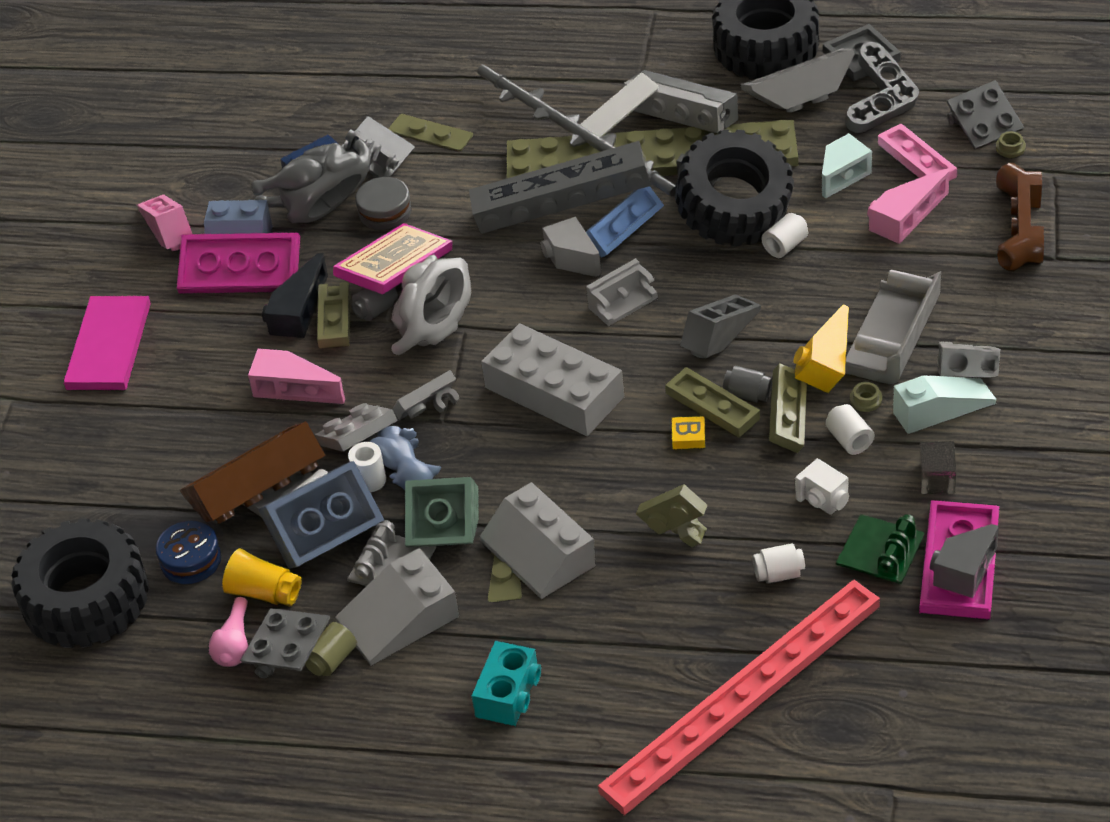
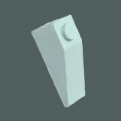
M920 376L894 385L893 413L907 434L996 404V398L981 378Z

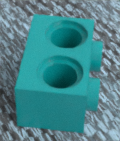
M500 641L494 642L472 693L475 717L516 726L520 714L526 713L530 702L529 692L532 685H537L541 676V665L537 664L535 649Z

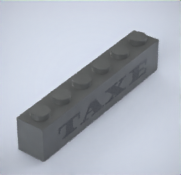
M636 141L469 189L474 219L480 233L483 234L652 185L640 141Z

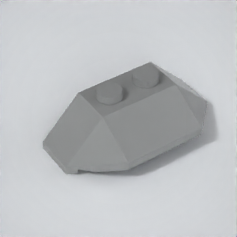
M841 48L741 85L742 91L777 109H786L787 112L800 110L803 108L802 103L810 100L812 103L827 100L828 94L838 90L853 59L854 50Z

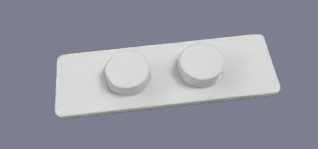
M640 73L580 125L598 137H602L659 89V86L644 73Z

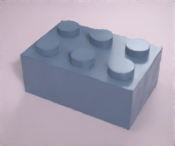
M354 461L346 463L258 509L289 569L300 566L384 521Z

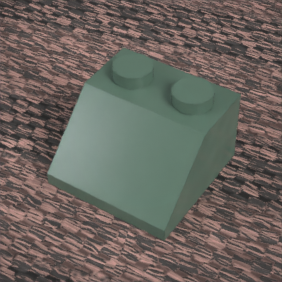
M472 477L405 481L406 547L473 544L479 520L478 486Z

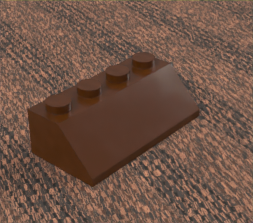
M305 421L293 425L183 487L180 489V492L205 522L216 519L217 523L220 524L235 515L233 509L244 503L247 508L262 500L264 497L261 493L270 487L277 491L291 483L292 481L289 476L300 471L304 475L319 466L317 460L324 457L325 454L308 423Z

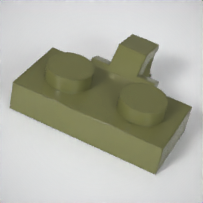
M683 484L641 503L636 515L656 533L662 534L671 530L673 533L679 534L680 540L694 547L701 544L707 530L697 518L704 515L708 505Z

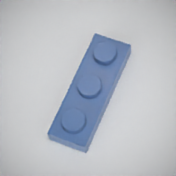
M650 186L634 190L588 229L586 233L602 258L608 255L664 205Z

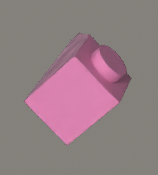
M942 169L885 191L868 208L869 231L900 244L949 193V170Z
M164 194L137 204L143 218L160 245L164 248L171 249V251L179 250L181 235L192 234L183 207Z
M257 349L248 374L253 397L344 404L345 396L341 378L289 351Z

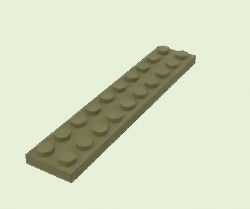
M794 120L732 124L724 129H729V132L745 130V134L753 135V133L762 136L761 139L767 142L769 140L775 144V150L783 152L787 158L786 163H789L791 167L799 166ZM695 127L614 133L616 140L613 146L619 147L640 141L646 161L651 160L654 162L652 171L656 170L660 176L678 175L676 161L681 153L685 154V152L690 150V146L695 141H702L703 136L714 132ZM572 136L507 141V178L600 151L587 143L572 147L570 145Z

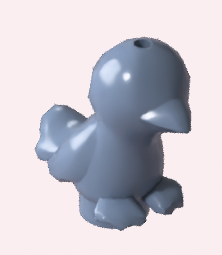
M389 426L380 430L377 437L371 439L370 442L379 446L384 466L397 471V473L390 475V478L394 479L393 484L405 490V481L433 479L439 473L441 467L425 464L415 458L414 449L418 447L419 440L415 438L417 434L414 429H401L397 426Z

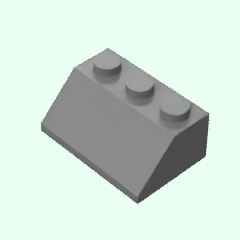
M532 482L504 498L480 535V541L496 557L505 562L512 569V572L541 599L595 567L594 538Z

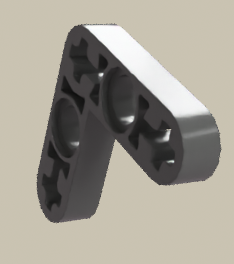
M876 42L864 43L859 51L858 63L881 91L848 108L845 125L850 131L855 133L866 132L912 109L919 95L917 86L883 46ZM890 72L895 76V79H884L881 73ZM884 103L889 107V110L880 111L875 107V104Z

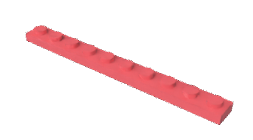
M852 580L599 784V794L625 816L880 607V598L857 581Z

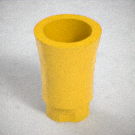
M239 548L231 555L226 565L222 588L226 594L247 596L276 605L292 606L297 600L302 579L300 576L290 572L289 569L269 563Z

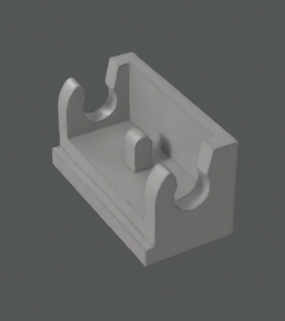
M634 259L586 286L588 308L605 324L610 326L658 298L657 291L648 284L653 282L654 278L639 264L637 259Z

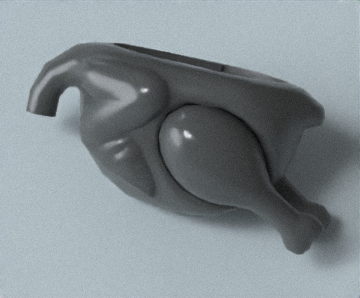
M361 139L356 140L353 144V148L358 154L346 152L337 143L311 148L305 151L303 155L290 161L276 175L264 180L253 181L251 183L252 192L254 195H257L255 200H267L269 208H286L289 211L287 218L291 223L318 221L335 210L363 183L370 168L371 152L367 144ZM279 188L280 195L267 197L262 195L265 191Z

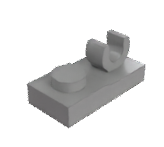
M449 370L398 399L392 409L397 418L400 420L407 415L410 418L418 416L426 410V403L434 399L435 409L440 413L446 407L441 400L442 397H448L453 404H456L459 400V395L451 388L456 381L454 374Z

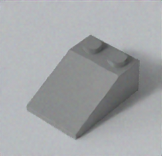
M418 548L390 563L335 618L337 623L345 626L355 636L357 640L356 648L371 666L458 618L459 613L455 591L423 551Z

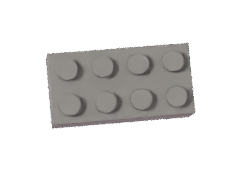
M520 323L481 361L485 388L585 436H588L624 398L622 370Z

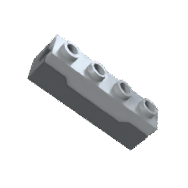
M646 70L640 72L655 82L659 89L633 111L714 133L726 129L738 120L736 93ZM639 74L632 77L631 80L626 81L624 83V87L628 83H630L634 78H636Z

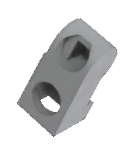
M939 342L937 371L940 376L996 377L999 374L1001 349L991 346Z

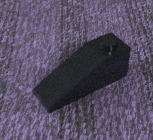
M317 253L272 292L268 304L264 305L262 311L263 322L267 323L269 335L305 338L318 303L319 284H325L328 277L324 253Z

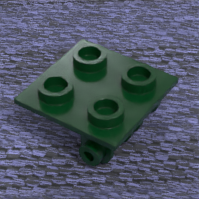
M860 514L836 561V565L902 584L925 533L916 530V520L909 514L899 517L896 524Z

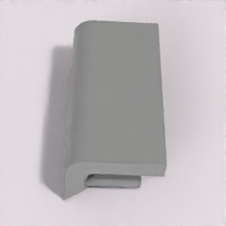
M890 270L887 281L881 280L880 290L846 356V374L885 384H894L899 381L940 295L941 271L926 278Z

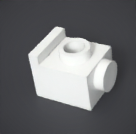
M818 458L795 477L796 500L800 503L806 499L812 506L832 515L836 510H841L848 502V477Z

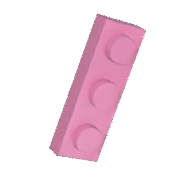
M899 124L878 135V145L919 178L942 169L949 170V181L957 177V168L904 125Z

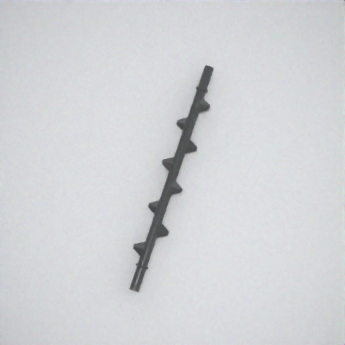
M481 65L478 68L477 73L493 83L497 89H502L499 98L501 102L517 98L535 110L533 115L535 120L548 118L572 133L573 136L570 141L572 147L587 143L600 152L615 148L613 146L616 140L614 133L602 137L593 134L578 124L580 119L578 114L565 116L541 101L544 94L542 88L527 92L509 81L505 75H500L485 65ZM646 161L651 185L674 197L676 185L660 176L656 170H651L654 165L653 161Z

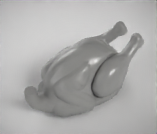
M430 255L423 262L413 265L405 272L402 279L403 290L394 306L391 319L403 337L392 345V352L395 355H401L415 345H436L457 330L458 322L461 320L465 307L471 297L468 264L464 259H437L435 255Z

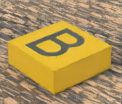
M704 416L672 418L673 449L705 448Z

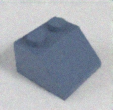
M267 200L209 201L204 220V234L271 233L273 227Z

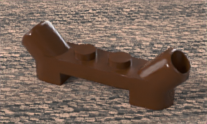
M1007 163L997 172L996 185L997 188L1011 196L1010 214L1016 215V217L1011 218V236L1013 237L998 246L997 260L1002 268L1014 272L1026 263H1043L1044 226H1031V208H1041L1042 171H1025L1014 163Z

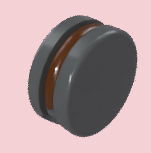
M379 177L369 180L360 186L355 195L358 217L365 226L372 229L386 230L395 228L404 223L412 211L408 187L404 182L396 178Z

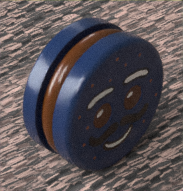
M199 521L176 523L167 528L156 542V555L161 571L166 578L175 583L193 584L203 581L217 570L221 562V551L214 530L207 524Z

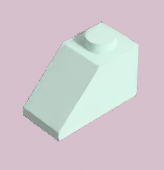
M850 134L826 146L822 169V196L824 198L832 196L872 173V150Z

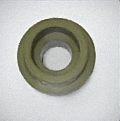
M1013 131L1001 134L996 142V151L1006 158L1018 157L1026 149V143L1022 135Z
M858 383L850 393V404L859 411H874L882 404V393L874 383Z

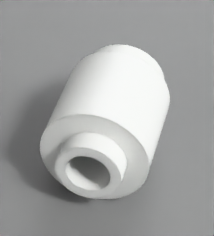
M793 543L762 549L759 554L752 555L754 572L758 582L766 580L768 584L800 577V570L805 569L803 552L801 549L796 550Z

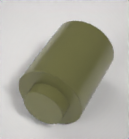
M331 622L318 639L305 663L306 667L317 676H330L357 646L355 636L342 624Z

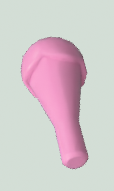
M237 597L234 600L229 618L221 629L213 632L209 641V654L211 658L223 667H233L240 664V660L248 648L243 620L248 601L243 597Z

